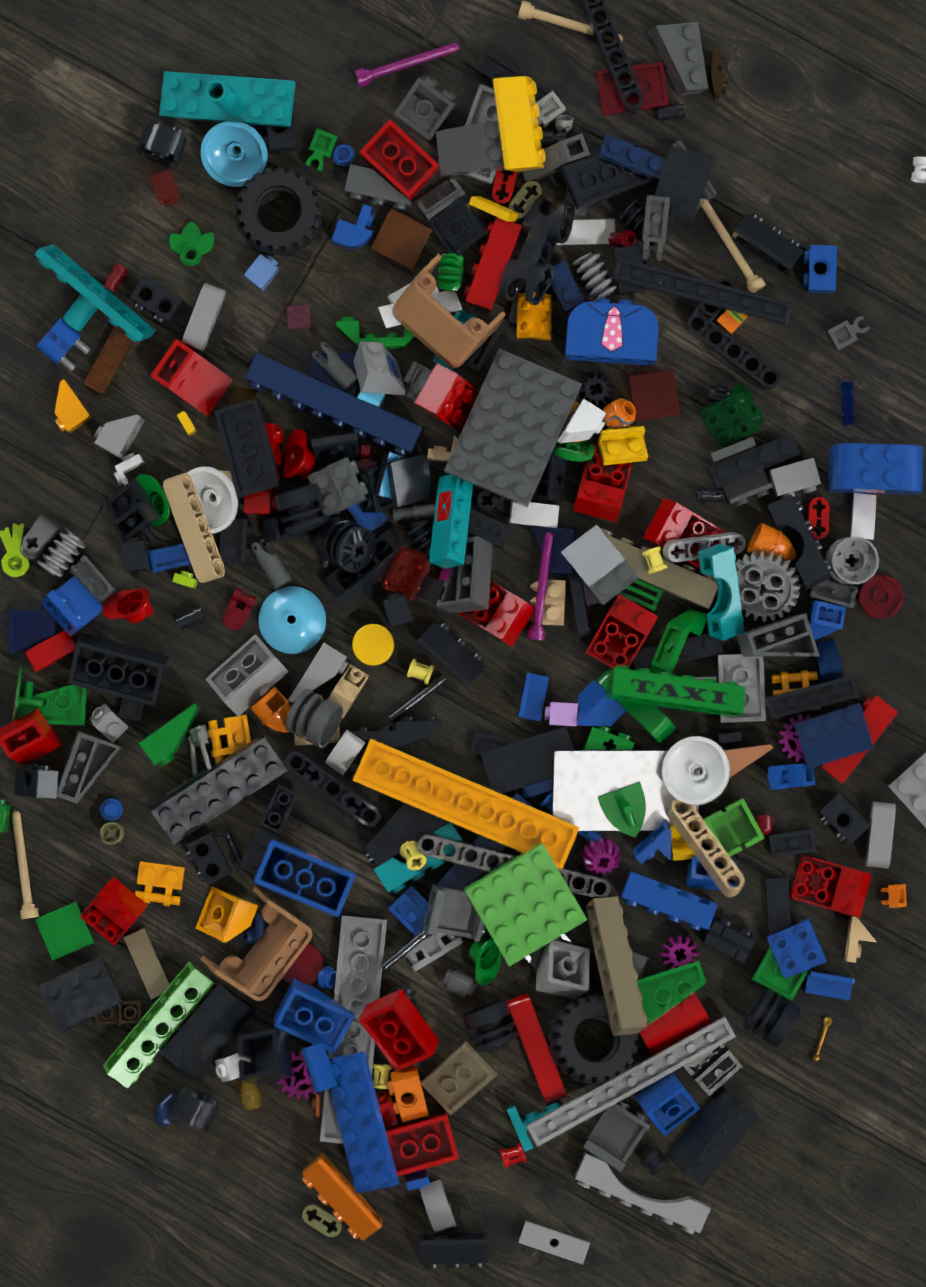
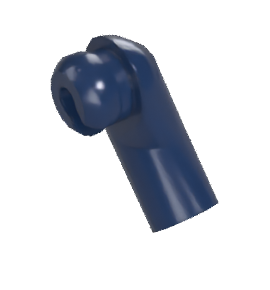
M255 913L253 918L254 925L248 931L243 932L242 940L245 943H256L264 935L265 920L262 918V913Z
M171 1092L156 1106V1121L163 1127H168L172 1122L168 1110L175 1095Z

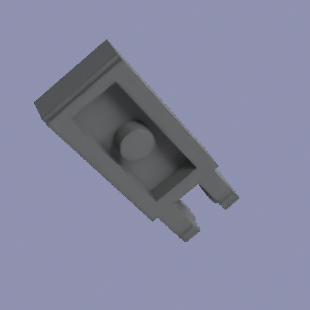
M647 195L642 240L644 241L643 259H648L650 256V242H658L656 257L658 261H662L664 243H666L670 197Z

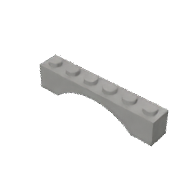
M587 1151L584 1152L574 1175L575 1179L578 1180L577 1184L590 1189V1186L599 1189V1194L608 1198L611 1195L620 1198L619 1202L631 1207L632 1204L641 1207L639 1211L649 1216L655 1213L661 1216L660 1220L667 1224L673 1225L674 1222L682 1225L681 1229L690 1234H694V1231L701 1232L711 1209L708 1204L690 1196L680 1199L660 1200L640 1195L625 1186L611 1171L608 1163Z

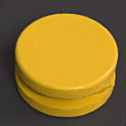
M368 624L356 632L352 647L355 656L362 663L377 666L385 663L392 656L394 639L389 630L384 626Z

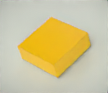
M182 411L177 414L189 436L195 434L197 430L187 413Z

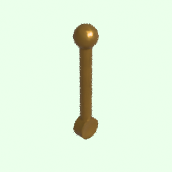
M830 1017L823 1019L824 1026L815 1053L811 1056L813 1062L820 1060L819 1053L828 1026L832 1024Z

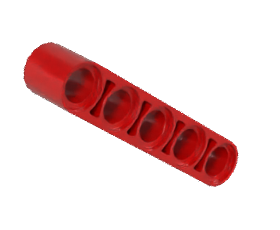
M528 993L508 1000V1006L546 1105L567 1097Z

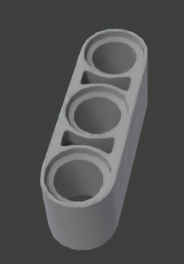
M204 283L182 339L183 344L204 351L224 301L226 290Z
M872 801L869 820L871 826L868 829L865 865L868 867L888 869L890 866L896 804Z

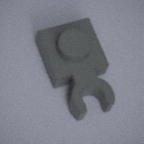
M863 316L857 317L851 326L846 320L827 331L837 351L857 341L856 333L864 334L870 329L869 326L864 329L859 328L858 322L864 319Z

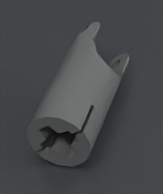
M322 342L320 346L327 354L328 360L318 351H314L312 355L341 389L346 391L358 380V377L329 344Z
M261 539L259 543H253L251 549L274 588L278 589L291 581L292 577L270 543H266L265 546L263 544L265 540Z

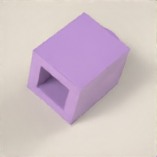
M550 702V707H545V720H549V725L576 726L578 704Z

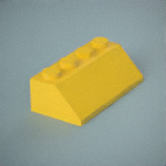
M527 76L493 79L505 170L522 172L544 168L543 162L546 161L544 149L541 148L543 132L538 125L537 117L540 116L538 104L535 103V94H537L535 81Z

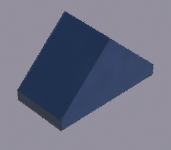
M829 640L816 643L819 656L814 658L820 684L843 678L842 661L835 641Z

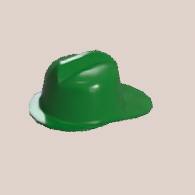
M140 474L135 479L138 480L161 515L152 525L160 526L167 521L169 514L172 513L164 488L152 476Z
M481 936L480 942L474 941L469 950V957L476 965L475 979L480 985H487L492 982L499 971L502 953L493 938L489 936Z

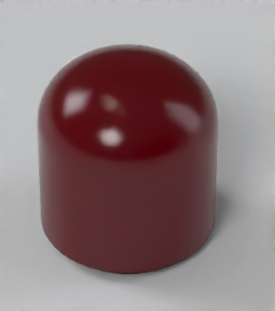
M754 816L762 834H770L773 829V816Z

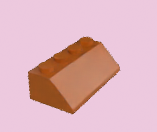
M321 1153L302 1171L304 1183L310 1189L314 1187L319 1192L317 1197L324 1205L330 1204L334 1209L333 1215L340 1222L344 1220L348 1224L349 1228L347 1230L355 1239L359 1237L363 1241L382 1227L383 1219L360 1193H356L354 1186L324 1153Z

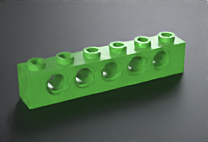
M189 961L103 1064L107 1074L126 1088L134 1084L139 1079L143 1069L153 1062L157 1052L168 1044L172 1034L182 1027L186 1017L197 1009L201 999L211 992L215 984L212 979ZM193 987V991L191 993L185 994V991L188 988ZM179 1005L176 1011L170 1012L173 1006ZM159 1023H164L162 1028L156 1029ZM150 1040L147 1046H141L144 1041ZM130 1058H136L133 1063L127 1064Z

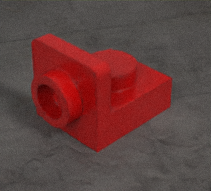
M376 1092L384 1127L398 1125L390 1092Z

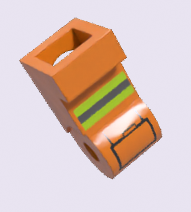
M727 310L715 323L729 335H732L748 317L747 315Z

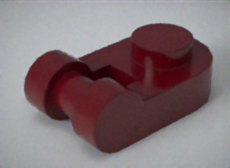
M236 588L223 616L225 626L231 630L242 628L253 609L257 597L253 595L248 596L243 593V590ZM238 601L246 604L244 610L236 607Z

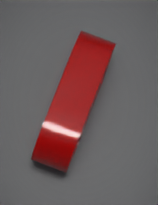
M501 170L496 172L492 198L495 203L506 205L512 198L517 172L510 171L513 175H509L507 182H504V174L500 173ZM502 185L506 186L505 193L508 194V197L499 200L496 192H500Z
M823 497L812 499L808 505V520L812 528L816 527L817 520H820V527L824 528V532H821L820 536H816V532H811L813 539L821 540L829 532V503ZM817 501H820V504L825 506V509L820 511V517H817V510L813 509V505H816Z

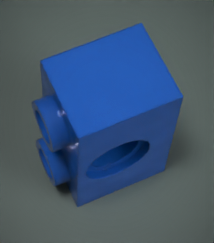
M810 245L808 251H804V264H807V273H803V287H807L806 293L833 294L836 291L837 246ZM822 264L825 267V273L822 275L817 274L814 271V265Z

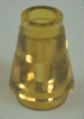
M242 1082L241 1106H243L244 1111L262 1108L261 1102L263 1100L257 1084L253 1085Z

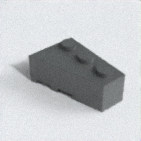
M698 22L658 25L648 31L650 39H653L658 49L659 57H662L667 68L666 72L678 96L697 95L708 89Z
M480 537L467 538L464 565L452 567L448 580L445 579L443 586L445 589L441 600L437 601L436 607L448 613L488 609L493 544Z
M806 613L792 615L736 635L743 657L819 656Z
M77 731L57 786V797L78 803L122 747Z

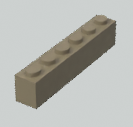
M601 528L602 532L638 575L639 580L707 610L710 608L718 589L717 583L712 576L706 574L703 576L695 573V568L683 564V567L675 565L673 561L666 559L664 555L662 560L668 568L648 574L649 567L645 557L642 556V552L649 550V548L642 546L641 549L633 546L634 542L621 537V540L612 537V532Z
M618 897L595 898L585 906L612 1033L613 1036L637 1034L647 1027V1016L642 1008V994L638 990L637 971L633 967V953L627 940L628 930L624 925L622 917L623 908L619 903Z

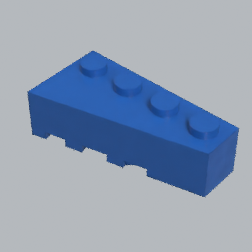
M632 871L629 872L621 897L625 898L624 903L634 907L641 904L646 906L645 911L656 915L659 912L667 914V919L677 923L681 919L689 922L688 927L699 931L701 927L709 930L718 905L708 899Z

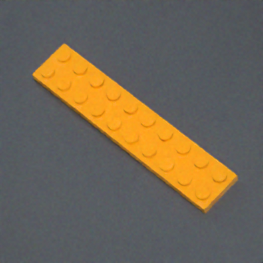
M370 739L353 779L357 783L522 853L542 842L556 867L560 869L565 864L580 828L373 739Z

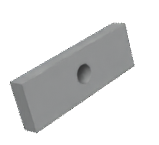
M527 1220L518 1241L520 1244L582 1265L590 1245L589 1241ZM554 1238L557 1239V1240H558V1244H557V1245H551V1244H550L551 1239H554Z

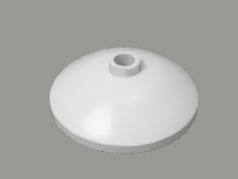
M202 466L190 470L187 474L193 480L211 532L217 533L226 529L235 519L238 510V498L234 485L224 473L215 468Z
M698 736L688 737L674 744L667 752L662 765V777L667 790L676 799L692 805L708 803L718 797L725 789L730 775L729 761L723 749L714 741ZM697 769H702L701 776H696L695 772Z

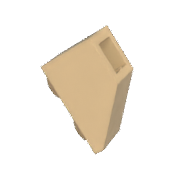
M351 664L328 698L343 706L342 719L369 678L368 674Z

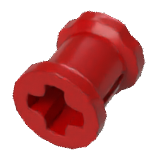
M521 1143L507 1150L500 1149L505 1169L509 1168V1165L521 1161L523 1163L527 1162Z

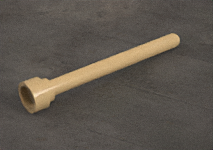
M522 1L518 14L520 19L526 20L533 17L594 36L588 24L534 9L535 6H532L530 2ZM618 34L622 42L623 36L621 34ZM604 36L602 38L612 42L614 41L611 36Z
M703 198L701 207L746 277L747 289L749 292H758L766 286V283L762 277L759 278L758 275L753 273L708 200Z
M13 811L11 816L24 904L22 905V910H20L21 919L39 917L38 908H35V904L32 903L20 812Z

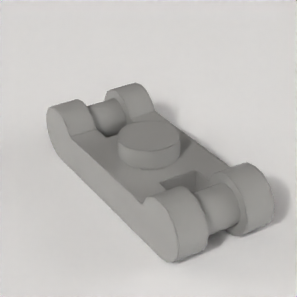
M437 932L436 935H431L423 940L404 957L409 959L412 964L410 966L413 972H416L464 941L461 936ZM444 935H447L451 941L446 945L441 939ZM420 950L425 956L422 960H419L416 955Z

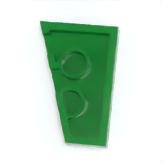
M70 685L32 696V698L43 699V707L39 708L49 724L85 726L87 688ZM18 705L17 719L37 708Z
M699 961L637 980L638 990L642 994V1008L647 1016L648 1025L706 984Z

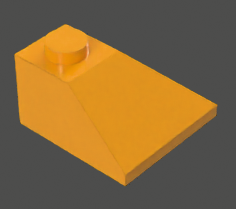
M212 886L197 922L196 929L226 943L251 926L258 905Z

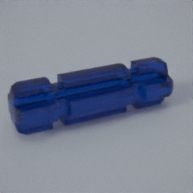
M842 382L841 392H843V395H841L842 413H844L842 424L844 426L855 424V416L853 415L855 412L854 394H852L854 391L853 382Z

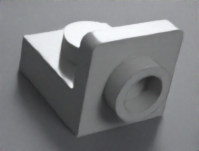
M554 91L537 102L540 110V116L537 117L538 125L541 124L545 128L549 122L566 111L565 106Z

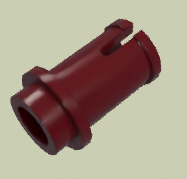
M624 230L618 233L613 232L609 236L615 238H608L609 244L612 247H630L637 240L635 233L631 230Z
M116 263L115 266L112 265L113 270L103 286L113 292H116L123 277L128 275L126 273L128 269L119 263Z

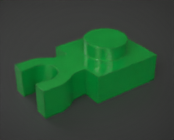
M317 128L309 147V151L314 153L307 159L305 165L310 168L313 161H318L317 171L322 172L324 167L323 159L324 157L330 159L338 136Z

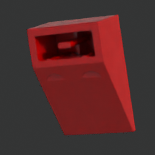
M177 339L150 375L152 379L207 417L233 382V379Z
M436 364L415 404L461 434L479 391L460 375Z
M591 442L594 445V454L590 460L586 461L573 511L617 522L632 462L603 465L598 443Z
M664 498L643 538L663 549L664 545L670 540L727 532L679 503ZM712 541L710 547L719 544L718 541ZM697 542L691 545V554H695L698 551L699 546ZM675 548L671 551V554L674 555V552L678 551L683 552V549ZM699 559L686 561L700 569Z
M490 581L488 609L459 612L457 614L512 647L535 611V608L523 599Z
M618 594L585 653L612 669L618 665L630 667L658 616Z
M801 855L790 898L847 915L861 917L872 874Z

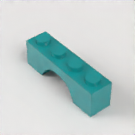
M717 544L699 551L701 573L712 576L718 586L717 602L714 608L707 614L709 636L724 641L744 633V618L741 610V596L739 594L734 548Z
M452 822L433 832L462 840ZM453 844L445 845L443 853H451ZM427 856L426 864L421 869L410 870L406 863L392 857L374 868V871L387 892L393 890L396 893L406 887L404 882L411 878L413 881H416L425 875L423 872L430 866L432 869H435L442 865L444 861Z

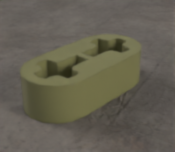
M535 181L526 182L510 202L508 208L513 211L514 205L519 206L522 201L525 203L522 207L524 213H517L516 220L524 219L534 201L541 197L542 188L539 183ZM536 187L537 195H531L528 200L525 199L528 194L526 188Z
M315 1203L309 1204L304 1208L302 1213L303 1220L311 1227L328 1237H335L341 1232L342 1222L331 1212ZM316 1209L317 1216L322 1218L321 1221L317 1218L308 1219L309 1214L307 1211ZM325 1220L329 1223H332V1221L337 1222V1231L333 1229L329 1232L327 1230L328 1226L323 1221Z

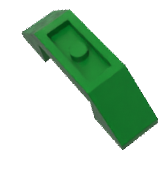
M342 317L341 321H336L337 329L357 347L361 341L382 343L386 349H405L415 338L405 327L404 337H400L399 333L386 334L387 338H378L377 334H366L364 338H360L359 320L355 321L354 317Z
M690 608L668 622L651 662L652 673L673 672L689 632L700 636L707 621V614Z

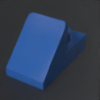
M666 820L633 850L635 858L641 864L646 860L652 859L657 849L671 860V828Z

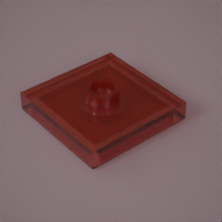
M674 370L629 376L632 403L636 409L635 421L680 415Z

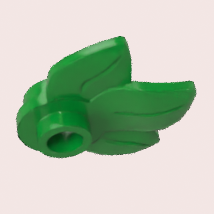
M190 221L184 227L181 235L170 234L169 243L171 249L180 255V259L185 265L195 266L201 261L202 255L209 253L213 248L214 234L205 233L201 235L197 225ZM188 252H194L195 257L193 259L187 258Z

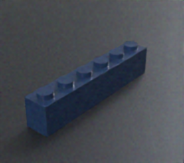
M518 793L512 797L516 801L531 806ZM479 835L473 842L474 844L508 852L505 849L506 845ZM470 849L466 851L465 859H472L475 855V850ZM490 855L486 863L491 865L496 859V855ZM455 863L436 885L464 890L463 888L477 881L480 876L484 877L489 874L490 871Z

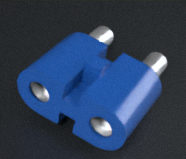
M63 318L56 322L36 346L53 363L57 365L60 362L70 371L76 365L65 357L69 349L75 345L85 355L91 349L80 340L82 335L69 326Z

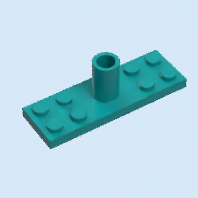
M164 71L159 116L163 118L216 122L239 121L245 124L291 127L296 82L291 80Z
M52 244L41 247L35 253L42 266L47 269L51 268L57 273L56 277L60 281L69 283L80 293L79 297L63 316L64 321L69 326L81 331L97 309H100L108 316V321L114 326H120L125 330V335L132 341L137 340L140 342L150 338L155 333V328L56 245Z

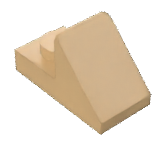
M455 435L453 437L451 452H447L446 447L434 446V449L428 450L427 459L448 463L458 441Z
M850 915L844 960L856 963V958H860L861 944H858V941H876L860 920Z

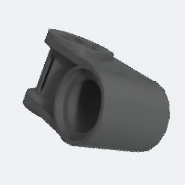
M40 515L22 540V555L29 560L36 559L55 538L60 528ZM32 544L35 545V547H32L31 549L28 548V546H32Z

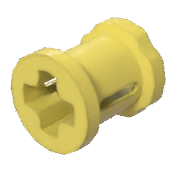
M660 546L642 552V556L645 557L649 567L648 574L668 568L662 560Z
M413 658L407 677L410 678L412 676L423 680L424 684L428 685L434 665L428 666L417 662Z
M407 841L400 847V854L406 859V865L410 870H419L426 864V857L417 849L415 841Z
M373 1064L374 1088L389 1089L387 1082H389L392 1066Z

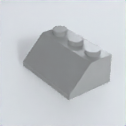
M255 634L206 678V681L223 702L239 717L289 671Z

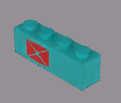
M452 475L439 477L429 557L430 563L444 569L464 565L473 484Z

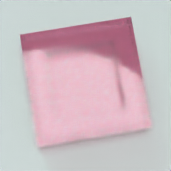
M309 305L287 306L289 330L311 328Z

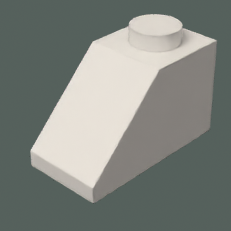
M583 399L574 410L558 442L568 443L589 440L594 433L599 434L605 424L602 420L606 413Z

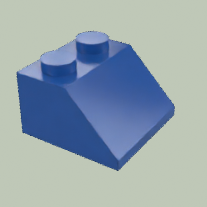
M673 1072L653 1082L634 1096L664 1136L700 1110L699 1106Z

